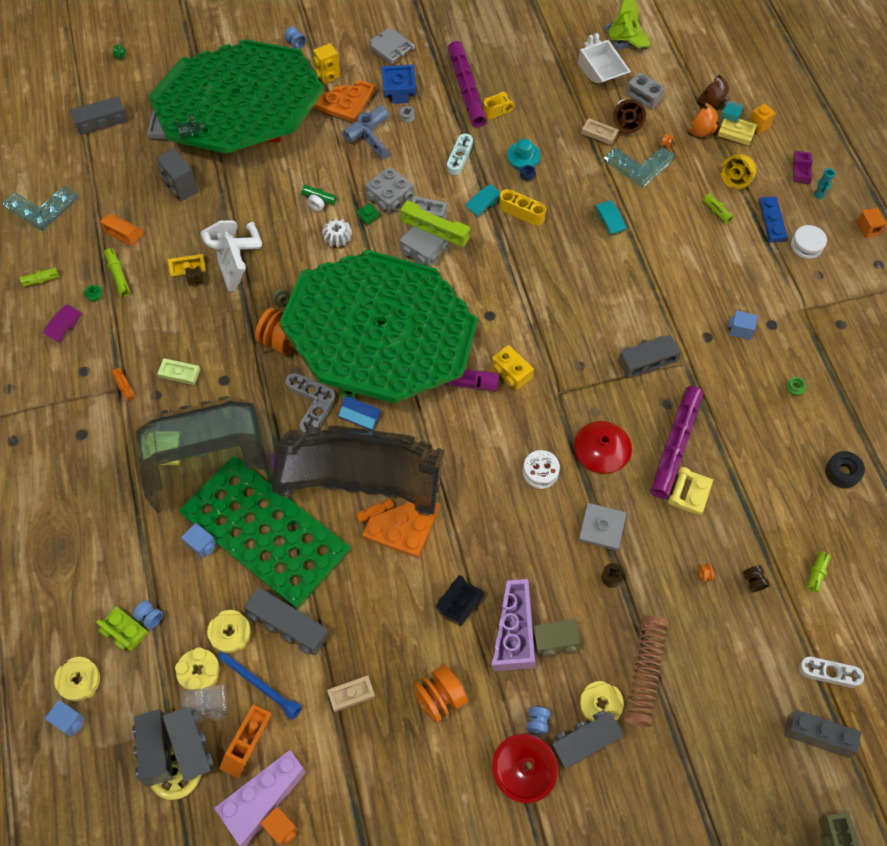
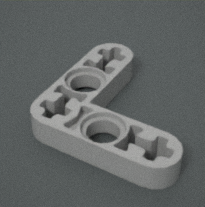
M292 373L285 380L287 389L313 401L300 422L302 435L312 437L317 433L335 404V392L318 382ZM308 387L316 388L315 392L310 394L306 392V389ZM328 395H330L331 399L327 398L326 400H324V396L327 397ZM315 409H322L323 413L320 416H315L313 411ZM311 419H312V420H313V422H312V429H311V428H308V430H306V429H305V426L308 427V426L311 424Z

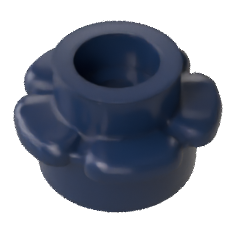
M525 165L520 170V177L526 181L536 177L535 168L531 165Z

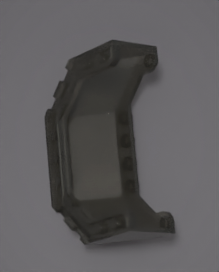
M337 425L329 426L328 430H321L320 427L306 428V432L298 433L296 429L289 430L275 445L272 493L288 497L296 489L315 486H326L325 488L330 490L341 488L347 492L363 491L367 495L378 493L384 494L385 497L389 498L399 496L415 505V510L419 515H434L445 450L440 448L434 450L432 445L425 441H419L418 443L415 441V437L411 435Z

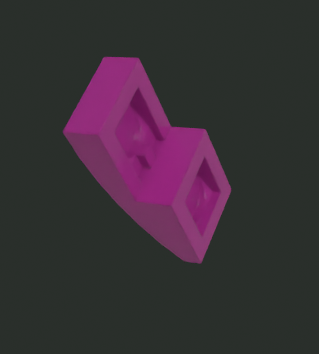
M794 151L793 182L811 183L812 153Z
M66 304L51 319L42 333L60 343L69 327H75L82 313Z

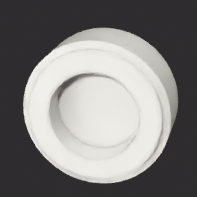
M312 194L307 199V204L315 211H321L325 205L323 200Z

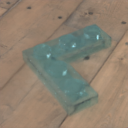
M615 147L605 155L604 161L643 188L674 160L675 155L661 147L641 165Z
M63 186L39 208L14 192L3 202V205L14 214L43 231L78 199V195L66 186Z

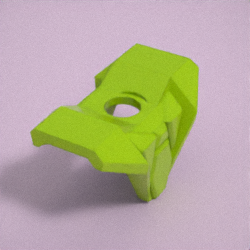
M622 0L618 15L609 29V36L611 40H627L639 49L642 47L648 49L651 45L647 34L641 30L638 22L639 10L635 0Z

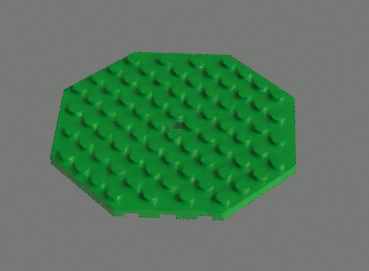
M244 39L239 41L240 44L234 46L227 44L218 47V50L214 52L207 50L197 53V57L190 59L188 57L181 58L148 97L167 141L227 154L295 132L324 93V86L319 82L318 76L312 70L301 49Z
M365 250L360 255L346 256L340 258V261L335 263L327 262L318 265L316 269L310 271L309 269L302 270L281 317L279 326L319 383L397 403L463 377L478 318L467 310L468 306L460 297L458 298L454 294V289L451 285L440 277V272L437 268ZM378 321H382V322H384L385 324H381V325L379 326V324H378L377 322H378Z

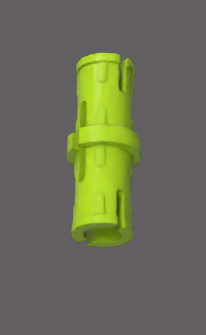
M711 193L703 198V202L712 210V213L717 215L725 224L733 220L734 216Z
M54 267L43 271L36 270V273L20 276V281L23 283L22 286L26 287L37 283L44 284V281L60 277L57 268Z
M818 552L815 564L810 569L811 575L806 589L810 591V588H812V593H819L822 580L827 575L826 569L831 555L827 554L825 557L826 552Z

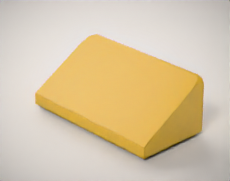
M204 254L167 259L170 277L186 275L185 268L188 267L194 269L196 266H200L202 272H206Z

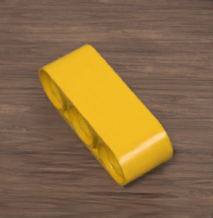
M509 189L500 192L499 208L501 211L536 226L544 223L546 206Z

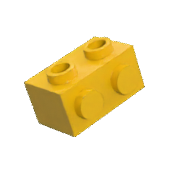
M329 43L314 49L312 60L318 79L325 84L340 78L338 52L332 44Z
M509 345L492 357L491 367L494 373H499L505 383L516 391L533 378L534 368Z

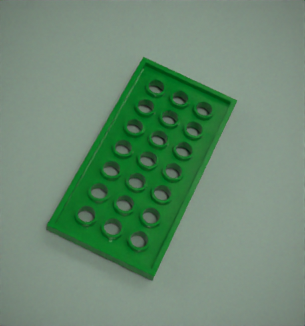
M234 455L178 510L181 516L192 525L196 523L214 538L220 548L296 610L299 609L351 551V547ZM233 478L240 479L237 485L229 484ZM248 489L254 490V494L250 497L244 496V492ZM219 492L226 493L223 499H216V495ZM261 501L269 502L266 508H259L258 504ZM238 503L241 505L237 511L230 510L232 504ZM211 506L212 511L210 513H202L204 507ZM276 512L283 513L281 519H273V515ZM248 515L255 516L254 521L250 523L245 522L244 519ZM221 517L227 519L224 525L216 524V521ZM290 524L298 525L297 530L293 532L288 531L287 528ZM267 526L270 528L267 534L259 533L261 527ZM235 529L241 530V534L238 537H232L231 532ZM306 535L313 537L310 543H303L302 539ZM277 538L285 540L281 546H275L274 541ZM248 541L256 542L255 547L252 549L245 548V545ZM321 547L328 549L325 555H319L317 551ZM292 550L300 552L296 558H290L288 555ZM263 553L271 554L270 559L267 561L260 560V556ZM313 562L315 566L312 570H305L303 568L304 564ZM278 565L286 567L282 573H276L275 568ZM293 577L301 579V582L296 586L290 584V580Z

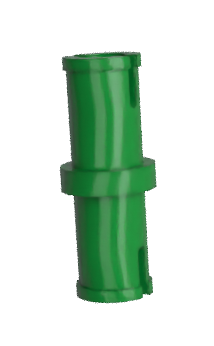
M304 184L301 190V195L308 197L312 194L316 195L323 202L333 206L337 200V195L325 192L322 188L316 189Z

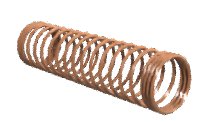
M646 615L642 618L641 636L638 638L640 642L637 644L639 649L636 650L638 655L635 656L634 675L631 677L633 681L630 683L632 688L629 689L631 695L628 696L629 702L626 704L628 709L625 710L626 713L624 714V720L627 723L640 727H650L653 720L647 715H653L654 713L645 708H654L655 706L645 701H656L650 695H656L657 692L650 688L659 687L654 682L660 679L654 675L661 674L657 669L662 666L657 662L663 661L660 655H663L664 652L660 649L665 648L662 643L666 642V639L662 636L667 635L665 630L669 628V622L659 616ZM644 630L645 632H647V633H649V634H644V635H643V634H642V631ZM648 630L661 631L665 634H656ZM646 636L659 637V638H662V639H664V640H663V641L654 640V639L648 638V637H646ZM641 637H644L650 641H641ZM642 643L648 647H640L639 645ZM646 643H656L663 647H655ZM644 649L656 650V651H659V652H661V653H660V654H659V653H652V652L646 651V650H644ZM642 650L649 654H639L638 651ZM640 656L646 660H638L637 657ZM644 656H653L661 660H654ZM642 662L653 663V664H657V665H659V666H651V665L644 664V663H642ZM636 663H640L647 667H637ZM638 669V670H640V671H642V672H644V673H647V674H643V673L636 674V673H635V670ZM642 669H649L658 673L647 672ZM634 676L644 680H634ZM642 676H650L656 678L657 680L648 679ZM639 682L650 683V684H653V685H655V686H649V685H645V684H642V683H639ZM637 683L644 687H634L632 684ZM635 689L644 694H633L631 690ZM639 689H645V690L653 691V692H655V693H649V692H645V691H642V690H639ZM631 696H634V697H636V698H638V699H641V700H644V701H638V700L632 701V700L630 699V697H631ZM639 696L649 697V698H652L653 700H651V699H645V698H642V697H639ZM629 703H633V704H635V705H638V706H641V707H645V708L630 707V706H629ZM638 703H644V704H648V705H651V706H645V705H641V704H638ZM638 710H644V711H648V712H650V713H645V712H641V711H638Z

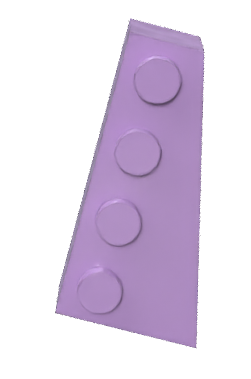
M528 579L510 580L506 584L503 609L492 661L494 672L536 668Z
M291 750L215 807V810L239 846H247L254 835L263 827L260 823L279 806L282 800L288 796L304 776L305 771Z

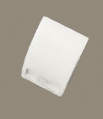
M598 33L588 36L587 42H584L585 48L580 49L578 64L591 81L602 83L631 72L609 40L601 42Z

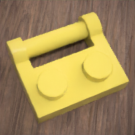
M680 467L678 470L679 477L668 503L701 516L714 479L691 472L688 468ZM687 479L691 481L684 501L681 500L680 496Z

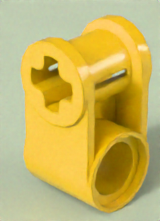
M500 92L497 95L485 98L483 109L487 119H494L510 113L514 109L515 104L508 99L506 92Z

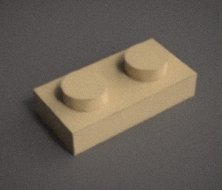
M588 118L581 134L612 145L619 130Z
M368 675L327 690L334 712L375 698Z

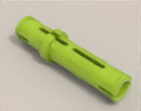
M108 248L104 251V256L108 263L107 268L112 273L119 296L126 297L131 292L121 269L122 264L118 260L115 250Z

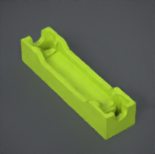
M407 200L400 210L402 222L464 248L470 238L468 234L470 231L469 226L458 221L452 223L420 208V205Z

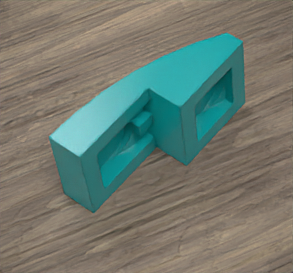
M728 101L721 117L737 122L745 105Z
M490 184L470 199L465 206L479 218L489 206L492 208L499 201L500 191Z
M612 200L595 205L600 221H604L609 236L627 229Z

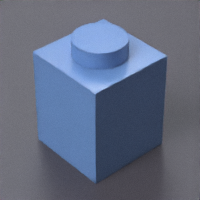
M736 310L734 316L730 317L728 321L729 335L751 340L756 329L758 315Z
M196 523L181 537L184 544L202 559L206 555H210L217 545L214 538Z
M60 700L44 718L70 737L80 731L85 720L83 716Z

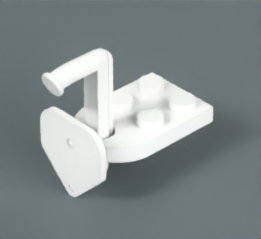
M219 221L200 232L205 245L216 249L217 260L229 292L236 291L245 272V263L242 262L240 257V249H260L262 247V241L254 222L246 225V229L249 230L252 238H234L238 228L235 221Z

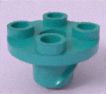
M520 139L509 147L507 160L517 171H520L525 165L533 167L538 165L541 154L538 147L529 139Z

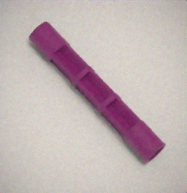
M453 41L448 45V53L471 125L479 128L486 124L487 118L463 44L460 41Z
M465 369L463 377L443 385L497 392L499 373Z
M688 386L685 388L650 488V493L657 498L667 499L669 497L704 394L698 387Z

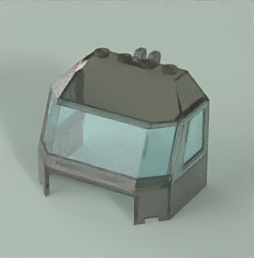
M223 396L212 402L202 401L199 405H185L173 411L163 410L135 431L139 469L145 499L157 513L161 512L157 491L163 490L159 465L194 456L198 458L206 453L241 446L246 469L258 466L259 470H265L269 483L274 485L260 421L254 403L236 397Z

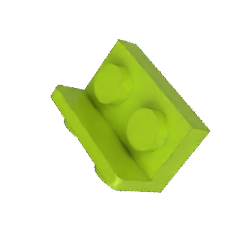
M117 606L103 621L100 619L96 621L100 627L98 631L106 638L109 636L115 639L113 643L121 650L127 648L132 652L149 633Z

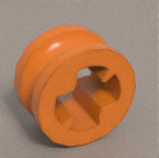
M666 133L660 147H666V150H669L674 136H669Z
M706 563L705 566L699 564L698 574L700 580L703 583L707 580L713 581L714 570L710 563Z

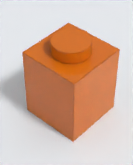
M878 207L863 210L856 221L865 238L881 234L887 225Z
M278 807L260 823L280 846L290 844L297 836L295 832L298 829Z

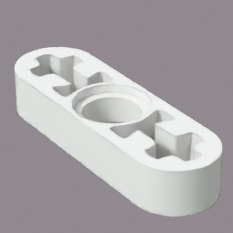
M806 657L799 664V672L802 676L809 679L849 688H855L864 681L862 670L855 666L815 657ZM808 663L811 664L812 668H815L811 672H809V668L805 667ZM827 667L835 669L837 673L835 678H831L826 674ZM851 673H853V676L857 678L854 682L852 681V678L849 676H844L841 679L842 675H849Z

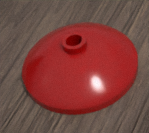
M595 421L583 426L579 430L574 441V452L578 461L586 469L598 474H611L621 470L628 463L632 453V444L627 433L618 425L608 421Z
M522 733L508 737L497 747L492 760V773L498 788L503 794L516 802L528 804L542 800L552 791L558 777V764L552 749L546 742L534 735ZM527 761L532 764V768H531V769L527 768V766H526V762H527Z

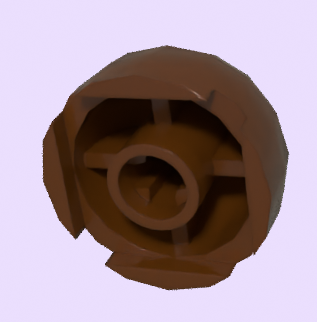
M719 74L714 79V82L709 84L697 101L703 106L708 103L713 108L719 104L723 106L729 99L727 97L729 93L728 82Z
M635 99L621 101L613 111L615 126L624 133L637 132L646 121L645 107Z

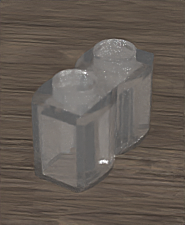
M224 685L180 692L181 708L191 706L192 710L196 708L200 719L197 723L202 722L201 719L210 717V720L223 719V715L229 714L227 688Z

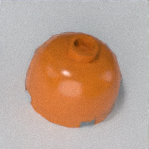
M708 103L704 105L707 108L701 109L691 122L693 127L686 130L696 137H705L709 133L713 134L718 127L716 124L718 113Z

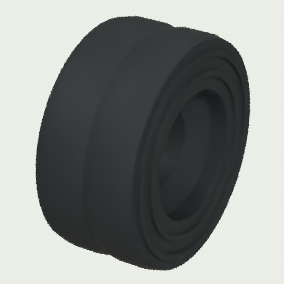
M840 451L834 454L825 468L828 480L833 485L845 489L855 486L862 479L865 472V466L861 458L849 451ZM840 466L848 467L850 473H843L840 470Z

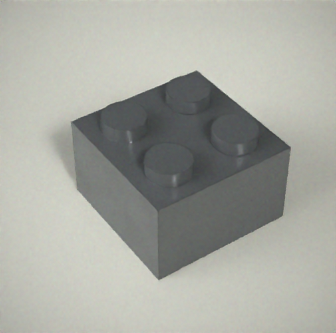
M174 148L156 157L158 162L157 169L162 175L160 179L165 186H169V190L174 197L177 196L180 201H183L198 193L192 169Z

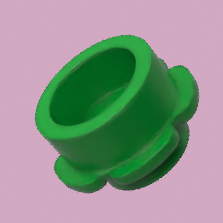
M115 44L113 57L121 60V57H125L126 49L123 48L122 44Z
M90 285L84 291V296L88 300L96 302L102 297V289L98 285Z

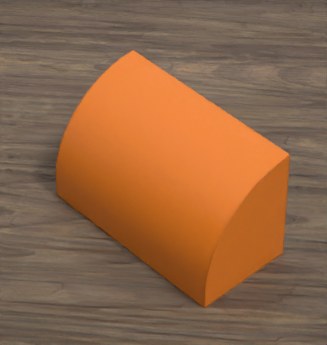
M114 214L106 215L100 221L105 233L131 247L145 233L143 229Z

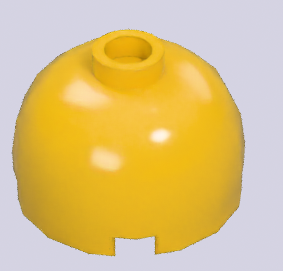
M736 154L727 158L721 166V178L730 188H745L754 180L756 175L754 161L744 154Z

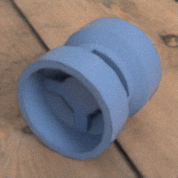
M290 27L286 30L284 39L291 43L294 48H302L306 43V37L299 33L295 27Z
M145 600L136 607L133 617L137 621L144 622V626L151 630L159 624L163 617V612L159 609H154L152 604Z
M530 707L528 713L530 721L527 722L526 730L534 734H548L549 726L547 725V720L550 719L551 711L542 707Z

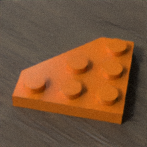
M360 80L351 86L346 87L345 84L334 87L332 91L324 92L312 109L354 123L375 92L376 86Z
M421 497L371 517L362 538L419 559L440 509V503Z

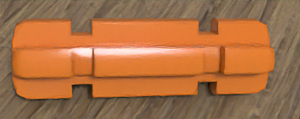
M120 368L112 370L111 374L127 401L134 399L135 394Z
M391 498L383 500L382 503L379 502L366 508L365 511L362 510L356 513V517L362 523L368 520L367 518L385 512L384 510L392 509L394 507Z

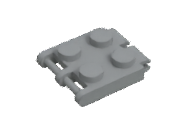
M387 28L379 34L381 36L377 35L369 40L370 49L390 65L397 58L403 57L407 51L415 48L412 42L394 29L390 30Z

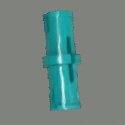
M831 168L825 169L822 178L818 180L817 189L814 192V196L817 199H823L827 190L831 188V181L835 176V171Z

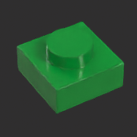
M371 203L356 211V215L366 226L381 218L380 212Z

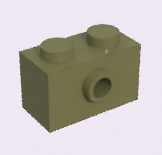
M576 619L534 626L537 651L540 656L549 658L556 656V653L560 652L573 654L578 649H581Z
M849 813L827 815L818 819L822 831V846H858Z

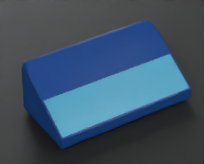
M348 396L345 397L338 415L341 419L373 431L381 416L380 409Z

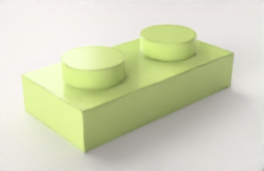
M164 358L157 375L162 379L195 385L200 367Z

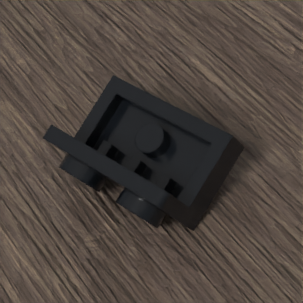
M458 575L446 593L439 599L436 609L442 618L461 627L485 594L481 589L467 583L463 576Z

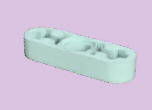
M461 134L458 137L447 162L449 174L458 175L462 172L473 146L471 135ZM462 152L464 155L457 156L456 153Z

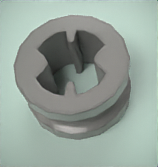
M405 106L400 109L402 121L411 122L415 119V112L412 107Z

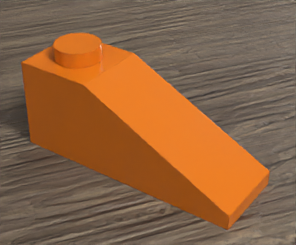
M252 704L223 757L220 770L238 779L240 778L272 715L271 712Z

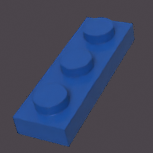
M777 196L760 197L758 203L768 242H786L788 237Z

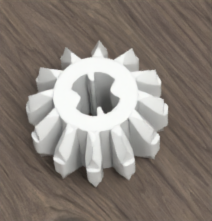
M336 218L335 221L329 220L328 224H324L322 236L325 243L329 244L330 247L336 245L339 248L340 245L345 246L346 242H350L352 230L348 222L345 223L343 219L338 221Z

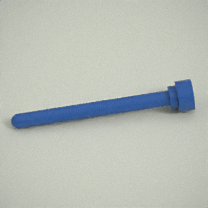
M224 652L218 654V658L280 705L286 717L293 720L298 716L302 709L301 704L295 700L288 701L228 654Z

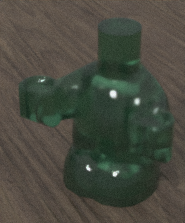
M193 114L187 115V123L175 122L180 139L193 136L200 130L206 129L205 122L195 123Z

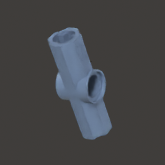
M383 105L378 106L369 113H362L358 116L356 122L342 131V134L347 142L352 143L364 135V127L369 128L373 132L374 127L389 118V113Z

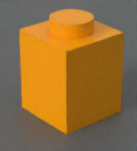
M764 103L752 110L749 122L757 124L755 131L760 134L771 127L776 113Z

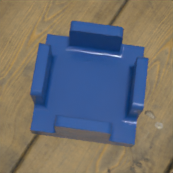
M414 64L381 67L384 98H387V95H392L393 104H402L409 102L408 94L412 93L413 96H416Z

